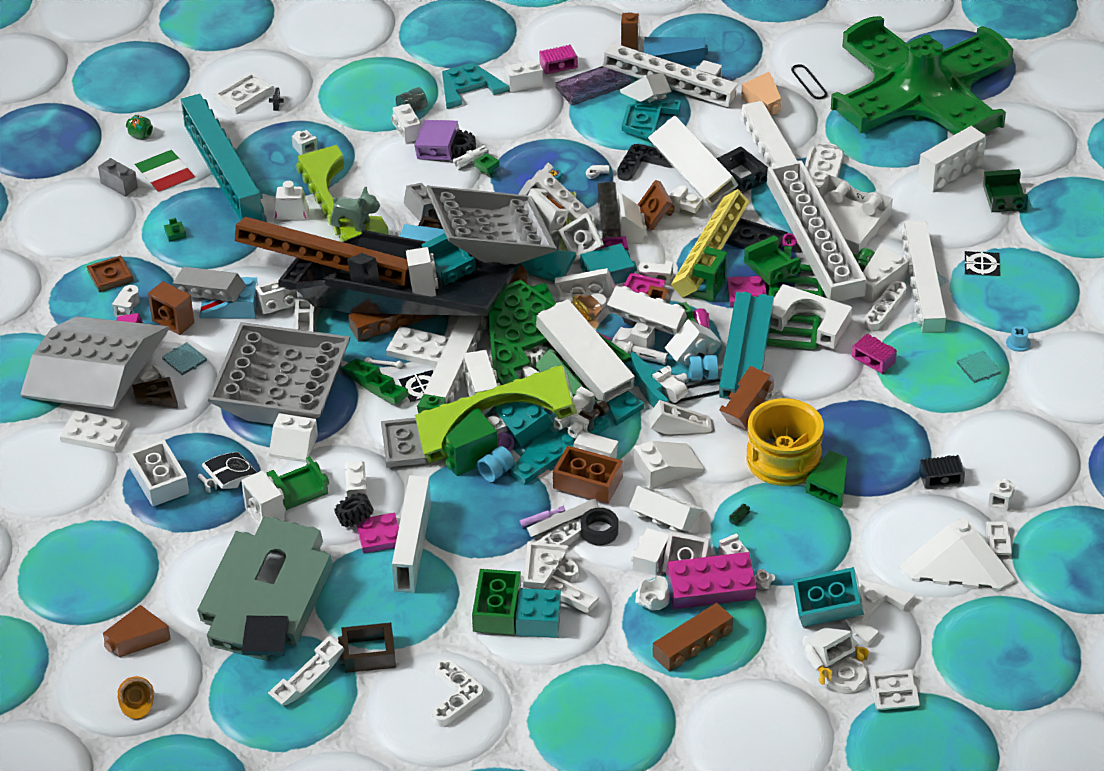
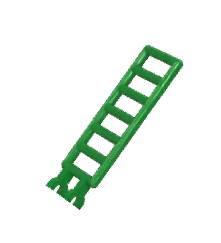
M784 246V253L791 259L792 246ZM800 264V271L813 272L810 265ZM791 276L780 281L817 285L818 291H803L824 297L825 294L817 278ZM777 283L771 285L768 295L775 297L781 287H777ZM816 314L814 316L793 315L788 320L790 322L813 324L812 329L784 327L782 331L770 328L769 336L770 333L810 336L811 342L768 338L767 346L816 350L818 347V343H816L817 329L821 324V317Z

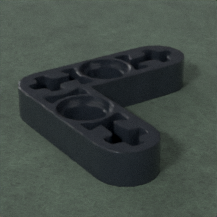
M634 144L629 148L617 169V177L623 181L632 179L642 162L667 168L673 167L655 147Z

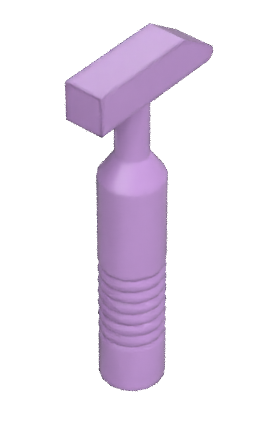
M563 505L556 510H547L519 520L521 527L523 528L546 520L554 514L564 512L565 508Z

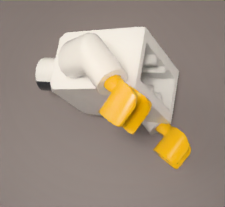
M823 628L803 638L804 653L815 671H819L818 681L822 685H825V677L830 682L832 679V671L824 668V666L828 667L854 651L856 652L855 658L862 663L864 659L867 660L869 655L867 648L858 647L859 644L853 638L852 631Z

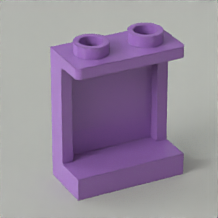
M424 120L414 145L417 159L451 160V145L456 132H459L458 121Z

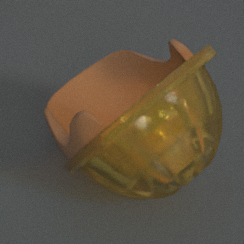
M579 294L578 296H572L573 300L571 303L588 322L595 321L602 311L599 302L591 295L582 296V294Z

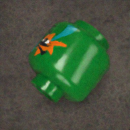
M134 115L126 122L128 134L132 137L144 139L152 133L153 125L150 119Z

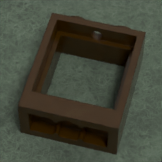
M391 622L341 627L342 636H338V643L343 646L344 650L340 656V664H345L346 673L396 668ZM385 639L386 651L349 655L348 643Z

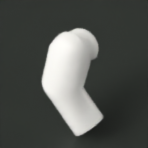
M592 165L587 169L586 176L589 179H594L600 174H609V165Z

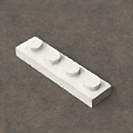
M525 569L521 572L522 583L524 582ZM555 575L551 577L544 588L546 590H561L562 602L587 614L599 603V596Z

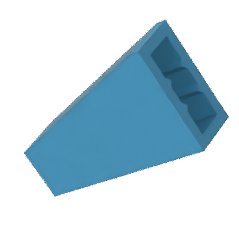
M644 37V53L685 65L702 62L705 55H708V44H705V38Z

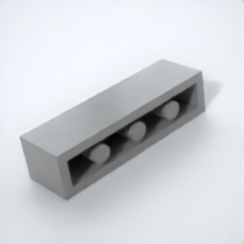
M183 267L172 283L177 289L187 292L191 297L236 302L246 286L238 273Z

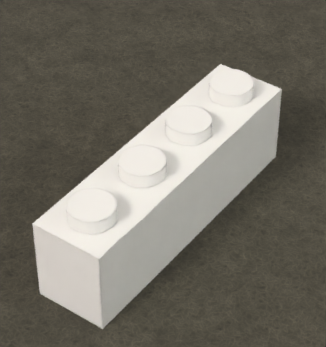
M615 286L607 303L610 313L653 326L655 329L673 335L680 330L687 318L685 309L682 306L668 304L660 298L653 299L643 292H633L626 286Z

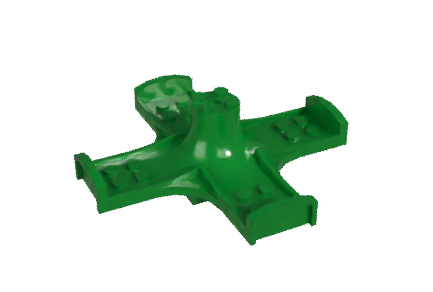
M881 16L863 19L843 32L842 47L865 64L874 74V79L869 84L845 95L839 92L831 94L830 109L838 111L859 128L860 134L904 115H909L916 121L925 117L931 118L954 135L970 126L983 134L998 127L1004 128L1006 112L1003 109L993 110L971 92L972 84L980 78L1012 64L1013 48L994 30L981 26L977 28V35L946 49H943V45L932 39L930 35H923L922 38L914 39L907 44L884 26V18Z

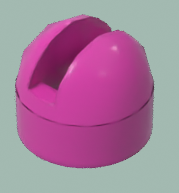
M787 233L783 236V246H792V249L796 246L797 240L794 234Z

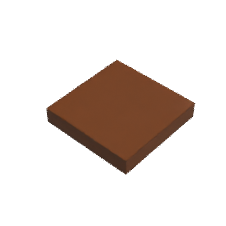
M121 255L87 266V271L99 292L134 282L133 276Z

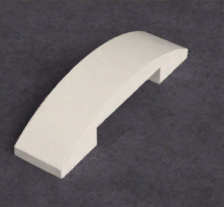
M330 636L327 637L314 650L316 655L288 681L282 679L268 694L282 706L299 699L317 685L331 670L344 650L343 646Z

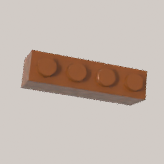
M718 603L713 604L653 642V658L668 671L681 666L686 660L697 656L700 651L712 646L722 637L728 636L733 631V616Z

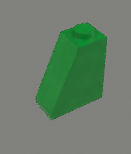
M830 450L808 476L806 493L841 508L843 506L847 457Z

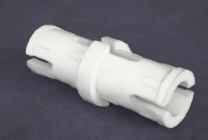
M485 145L473 151L469 150L466 154L453 159L455 167L457 166V169H460L470 163L474 164V161L486 153L489 154V151Z

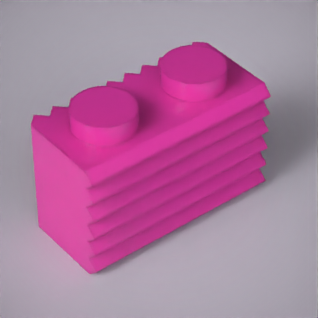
M569 44L559 48L553 47V49L550 48L549 50H540L539 63L546 75L578 68V56Z
M869 334L864 335L852 346L853 358L882 374L896 362L897 350L890 345L884 344V342H881L876 337L869 336Z

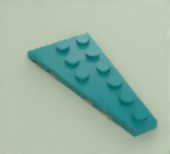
M555 413L550 417L553 425L535 437L511 469V475L524 485L558 463L567 445L573 447L577 439L568 434L567 427H564L562 430L554 427V419L557 416ZM598 416L594 421L593 431L588 432L599 435L609 428V421L603 416Z

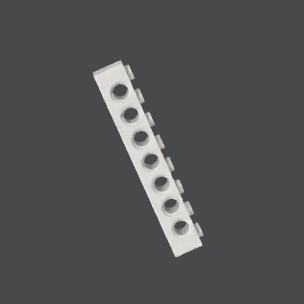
M612 43L604 53L603 67L639 79L648 75L664 73L670 89L725 107H729L736 97L738 83Z

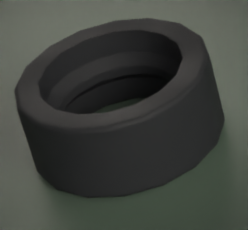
M606 508L589 509L581 517V535L588 543L606 545L614 541L618 536L619 519L613 511ZM595 522H605L611 527L607 530L595 531L588 526Z

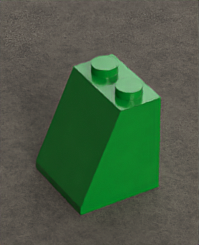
M479 408L474 409L446 436L445 451L447 459L445 462L448 469L452 470L456 476L478 468L477 462L498 447L497 431Z

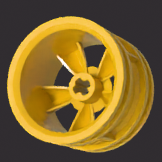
M790 398L772 399L757 406L751 412L748 419L749 441L747 444L746 461L750 471L760 480L777 486H793L806 482L808 476L821 462L824 423L819 412L803 401ZM771 437H774L776 440L773 444L764 441Z

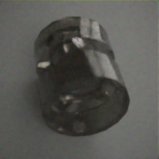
M420 87L411 89L408 93L404 92L397 95L395 98L397 106L410 104L414 112L415 110L419 111L426 108L428 105L426 95Z

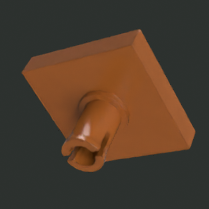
M658 180L652 183L637 204L640 206L641 213H644L647 228L651 230L655 229L665 214L671 216L675 210L663 184Z

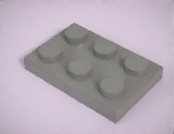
M416 418L381 421L386 467L426 463Z

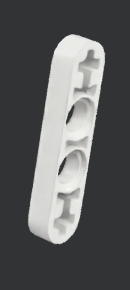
M894 281L888 286L866 315V329L877 331L883 326L906 295V284L904 282ZM886 299H892L894 301L888 302L886 301ZM877 310H885L886 312L880 313Z
M596 498L529 526L527 530L530 537H533L577 518L589 509L599 508Z

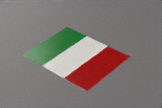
M172 149L134 164L158 192L195 177Z

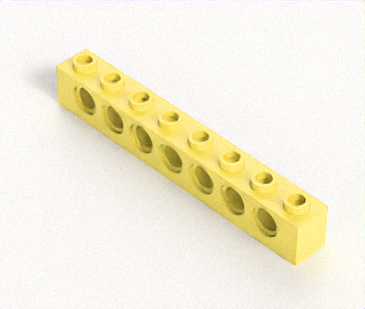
M739 189L723 197L672 281L671 286L682 298L697 291L704 280L693 276L695 264L710 267L716 258L704 253L706 246L721 250L748 206V199Z

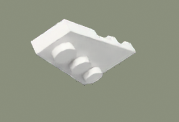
M608 268L555 278V285L561 297H577L579 294L588 296L595 293L611 297L615 288Z
M528 542L523 588L544 589L567 554L568 546Z

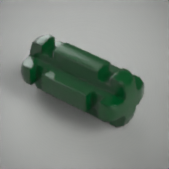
M741 504L729 515V522L737 525L738 522H741L750 513V507L746 504Z

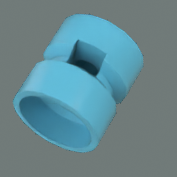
M706 355L704 359L700 356H690V381H699L703 377L706 380L718 379L717 356Z
M498 446L490 454L477 462L480 474L489 482L495 481L515 465L513 456L503 446Z

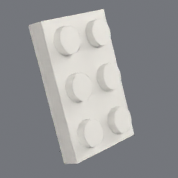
M400 326L386 349V356L436 367L450 337Z
M74 410L60 435V441L115 452L129 428V421Z

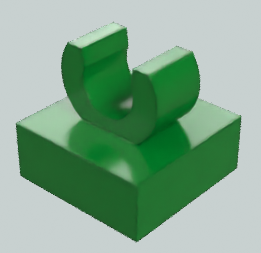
M486 153L474 161V165L481 173H486L490 177L494 174V169L499 167V160Z
M176 218L169 219V224L164 225L169 242L187 238L182 222H177Z

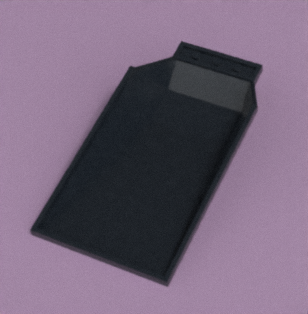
M362 230V234L343 242L407 259V250L422 248L421 244L426 241ZM296 258L278 280V287H283L287 290H297L314 307L346 313L488 316L520 267V263L509 265L498 262L485 263L475 258L477 270L471 274L465 275L446 285H443L437 276L439 289H435L436 296L431 297L413 293L411 280L405 286L383 280L380 283L381 287L351 282L349 271Z

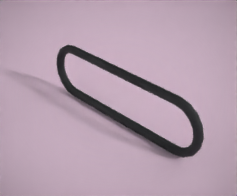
M796 64L791 68L792 73L813 98L823 99L827 96L826 90L805 65ZM794 68H805L825 94L820 97L814 96L795 73Z
M721 379L705 381L697 384L688 385L686 387L692 388L714 382H720ZM719 390L682 398L678 402L718 394Z

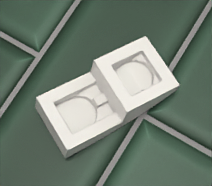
M987 522L986 531L990 548L996 555H1011L1010 535H1008L1007 522Z

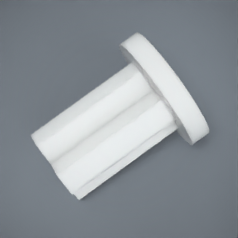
M153 364L151 370L140 376L142 383L164 378L162 371L156 364Z

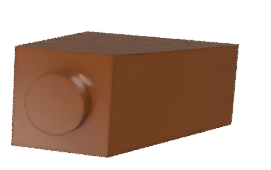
M622 13L621 46L638 51L640 40L639 13Z
M139 605L103 632L104 647L108 652H113L118 657L168 642L171 639L169 626L142 605Z

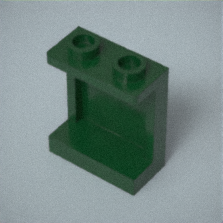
M1020 169L984 171L983 188L991 212L1027 210L1028 195L1023 193L1020 184Z

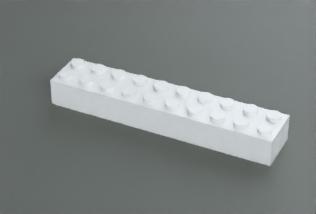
M802 160L768 167L767 185L827 299L839 302L865 296L866 278Z

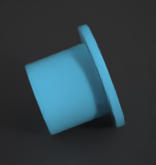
M1023 326L1013 327L1011 335L1006 340L1007 347L1017 352L1028 350L1031 345L1028 338V330Z

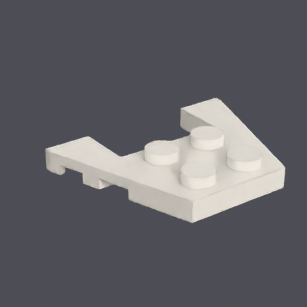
M858 579L864 615L841 619L843 623L846 622L851 628L852 633L855 636H859L862 639V644L868 648L878 637L879 631L864 622L885 601L904 611L914 601L915 594Z

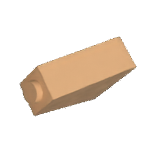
M764 73L742 84L741 98L747 103L762 101L771 116L780 112L781 97L771 73Z

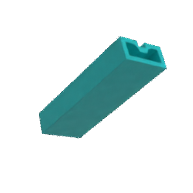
M736 292L719 386L720 398L729 399L728 396L731 392L736 393L740 387L738 382L750 366L763 371L774 308V296L759 294L758 297H755L749 292Z

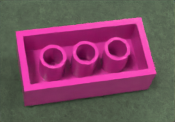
M749 552L669 561L667 563L666 575L673 610L755 599L757 588Z

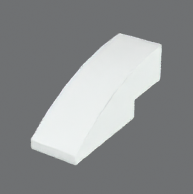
M295 298L294 329L314 332L315 307L305 298Z

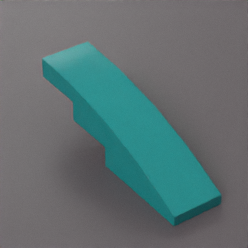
M631 352L630 368L641 393L653 408L659 400L669 403V399L663 395V386L652 377L656 371L637 354Z

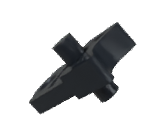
M277 87L273 98H269V103H273V111H279L280 103H284V98H280V89Z

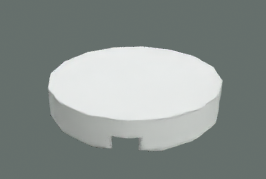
M846 656L826 667L832 671L831 682L825 677L826 683L837 692L845 694L855 693L866 685L868 673L865 665L856 658Z

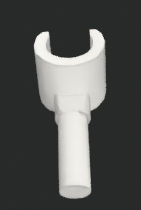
M202 474L198 475V478L205 484V491L207 493H211L210 487L217 489V483L214 479H206Z

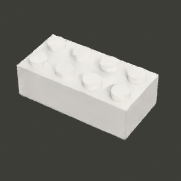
M970 126L920 154L918 182L931 192H934L983 164L986 135Z

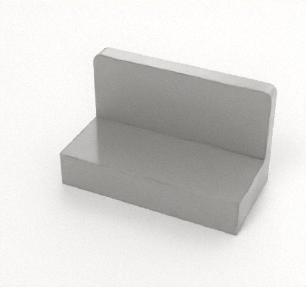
M423 183L406 185L404 204L420 221L422 216H425L426 210L435 208Z

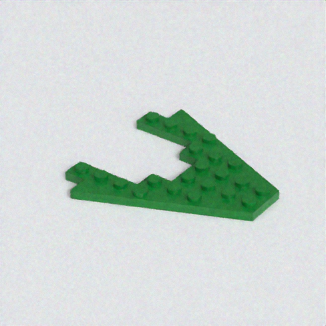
M522 280L508 284L488 314L491 357L493 361L492 370H496V383H500V385H505L519 379L516 371L521 370L522 367L527 365L530 366V361L524 353L525 350L548 342L536 327L537 315L543 310L555 306V303ZM599 334L624 364L631 361L630 354ZM503 404L496 405L495 409H498Z

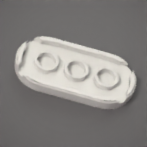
M820 143L809 150L804 166L818 190L829 175L839 177L844 153L835 144Z

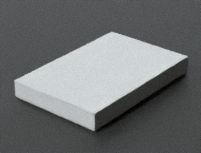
M251 72L213 94V98L236 114L274 92V86Z

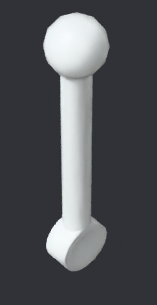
M370 357L364 359V362L370 364L391 365L397 368L403 366L401 361L372 360Z

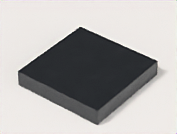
M247 615L242 655H285L289 617Z

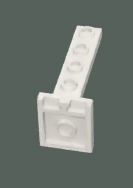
M549 162L531 180L529 179L518 194L528 195L531 188L545 189L548 192V196L569 211L568 217L573 221L585 213H589L595 226L600 222L598 218L550 174L554 167Z

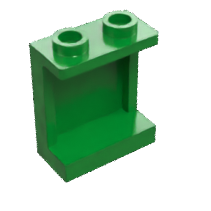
M775 235L744 249V263L769 286L800 273V259L796 257L791 260L778 248L779 239Z
M310 456L306 457L305 466L278 476L274 470L266 472L267 476L273 479L276 488L282 490L284 494L283 505L286 510L328 494L327 485H329V479L325 473L322 474L319 464L316 461L314 462Z

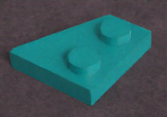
M629 391L606 402L609 405L610 413L614 417L615 425H619L644 409V402Z

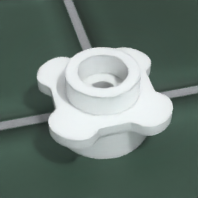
M764 569L757 570V574L754 576L756 587L761 590L768 589L771 586V581L775 580V575L769 574Z

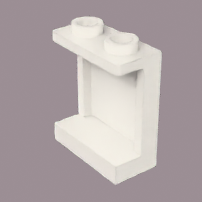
M531 188L528 196L532 197L553 242H556L560 236L559 230L563 228L569 211L558 208L546 198L548 192L545 189Z

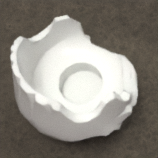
M656 576L651 581L642 580L636 593L635 602L649 610L665 608L670 601V592L666 578Z

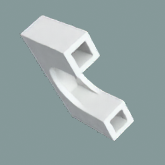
M783 284L774 297L770 328L782 331L793 315L801 312L813 313L823 319L817 329L816 343L834 349L851 321L852 306Z

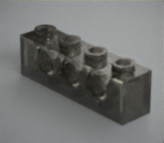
M615 182L597 183L602 238L621 237Z

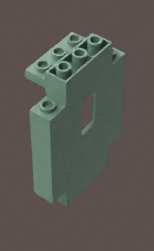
M264 516L255 535L248 532L235 531L197 609L200 621L212 624L207 633L210 647L242 655L247 615L288 616L289 624L286 643L297 646L333 567L331 555L320 550L323 543L321 530L315 527L302 526L295 522L282 521L275 517ZM276 551L286 555L284 564L274 584L256 580L270 553ZM245 655L268 661L270 655Z

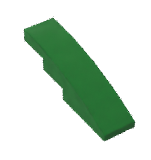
M355 358L342 367V371L355 382L388 402L396 405L409 396L407 388L396 385L394 378L382 374L378 366Z

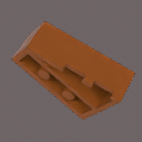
M753 366L748 368L738 382L740 387L736 393L731 392L728 396L731 400L726 407L722 405L719 409L728 423L748 431V419L751 412L765 402L767 394L771 393L774 388V379L771 374Z

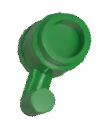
M862 248L859 253H852L862 272L875 254L869 248Z

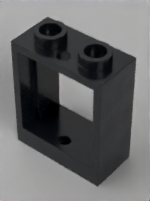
M741 146L716 158L737 182L738 186L734 190L739 189L742 194L767 181L768 167ZM742 165L751 174L740 178L731 170Z

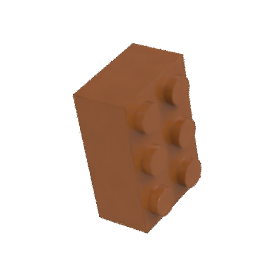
M567 445L553 470V489L589 499L596 498V501L609 504L623 478V461Z

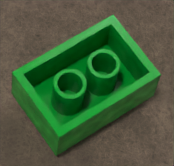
M479 570L472 611L473 632L515 633L519 588H521V571Z

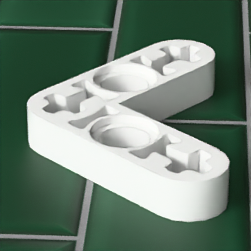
M575 520L567 521L537 542L568 546L581 537V524ZM561 538L562 541L554 542L553 539ZM565 555L554 574L567 582H574L579 577V568L576 563Z
M441 659L435 665L436 676L455 691L454 694L437 705L432 711L433 723L440 727L449 725L483 699L482 685L449 659ZM458 678H462L465 680L461 684H457L454 682V680ZM457 701L463 703L460 707H455L452 704Z

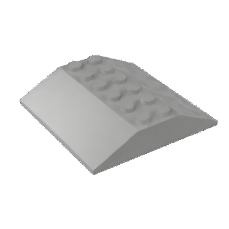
M426 186L448 241L485 263L498 262L504 265L518 264L556 251V246L531 196Z
M76 316L51 328L34 351L20 395L22 398L115 410L169 331V327Z
M240 322L210 392L208 402L246 421L274 424L279 413L312 419L319 418L346 352L350 336Z

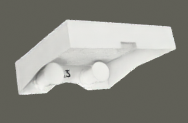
M832 175L826 178L818 190L852 253H859L862 248H865L892 215L893 198L878 192H861L853 188L847 181Z

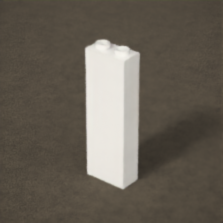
M673 116L648 137L653 146L698 195L704 198V201L711 208L738 186L733 176L676 116Z
M569 299L558 302L552 308L543 310L537 315L536 327L588 389L595 394L598 400L608 402L633 388L635 376Z
M409 475L392 561L394 592L415 593L431 508L430 480L428 476Z

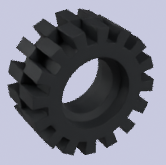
M467 130L456 132L451 145V159L454 157L458 158L466 154L467 151L476 149V139L471 132L468 133Z
M357 493L356 496L352 494L351 497L347 496L345 500H341L340 504H337L336 508H334L341 526L346 528L348 526L354 527V524L360 525L361 521L365 522V519H369L374 511L367 495L364 493Z

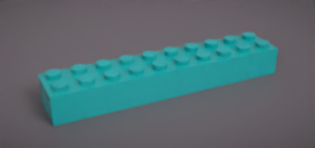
M200 93L181 98L184 127L239 221L244 217L263 221L262 213H264V207L260 200L263 199L260 188L257 189L254 178L251 179L248 168L244 167L242 158L238 157L236 148L232 147L230 138L226 137V132L224 128H221L218 118L215 119L212 108L209 109L207 100L203 99Z

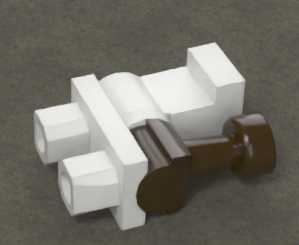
M580 387L573 397L577 414L558 419L556 416L554 419V427L558 430L567 427L568 434L573 438H577L581 431H593L595 419L609 412V406L605 401L598 400L595 403V394L583 387Z

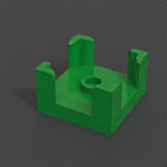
M706 246L704 253L716 258L710 267L695 264L693 276L706 281V292L697 290L692 293V297L713 302L726 281L727 252Z

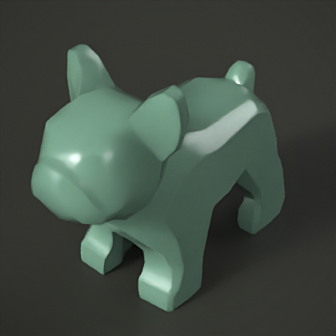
M364 187L362 195L358 199L334 197L331 224L332 226L341 227L340 219L347 217L353 221L355 231L362 232V230L366 229L364 223H369L370 221L368 215L376 213L380 208V203L375 196L368 193L367 187Z

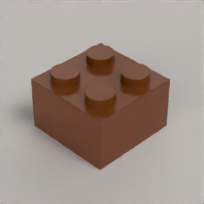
M164 281L148 292L153 322L161 326H168L170 331L181 335L195 323L191 295L187 292H183Z

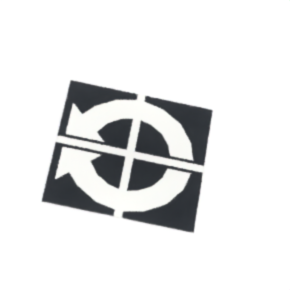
M965 251V274L1000 276L999 253Z
M433 370L398 379L402 387L408 389V399L410 402L421 400Z

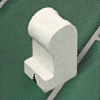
M666 261L665 264L642 262L638 265V274L665 280V285L671 286L673 262Z
M127 285L120 291L112 304L114 317L134 314L133 308L140 302L137 286Z
M666 367L652 375L663 386V395L672 403H676L688 395L686 385L671 376L670 370Z

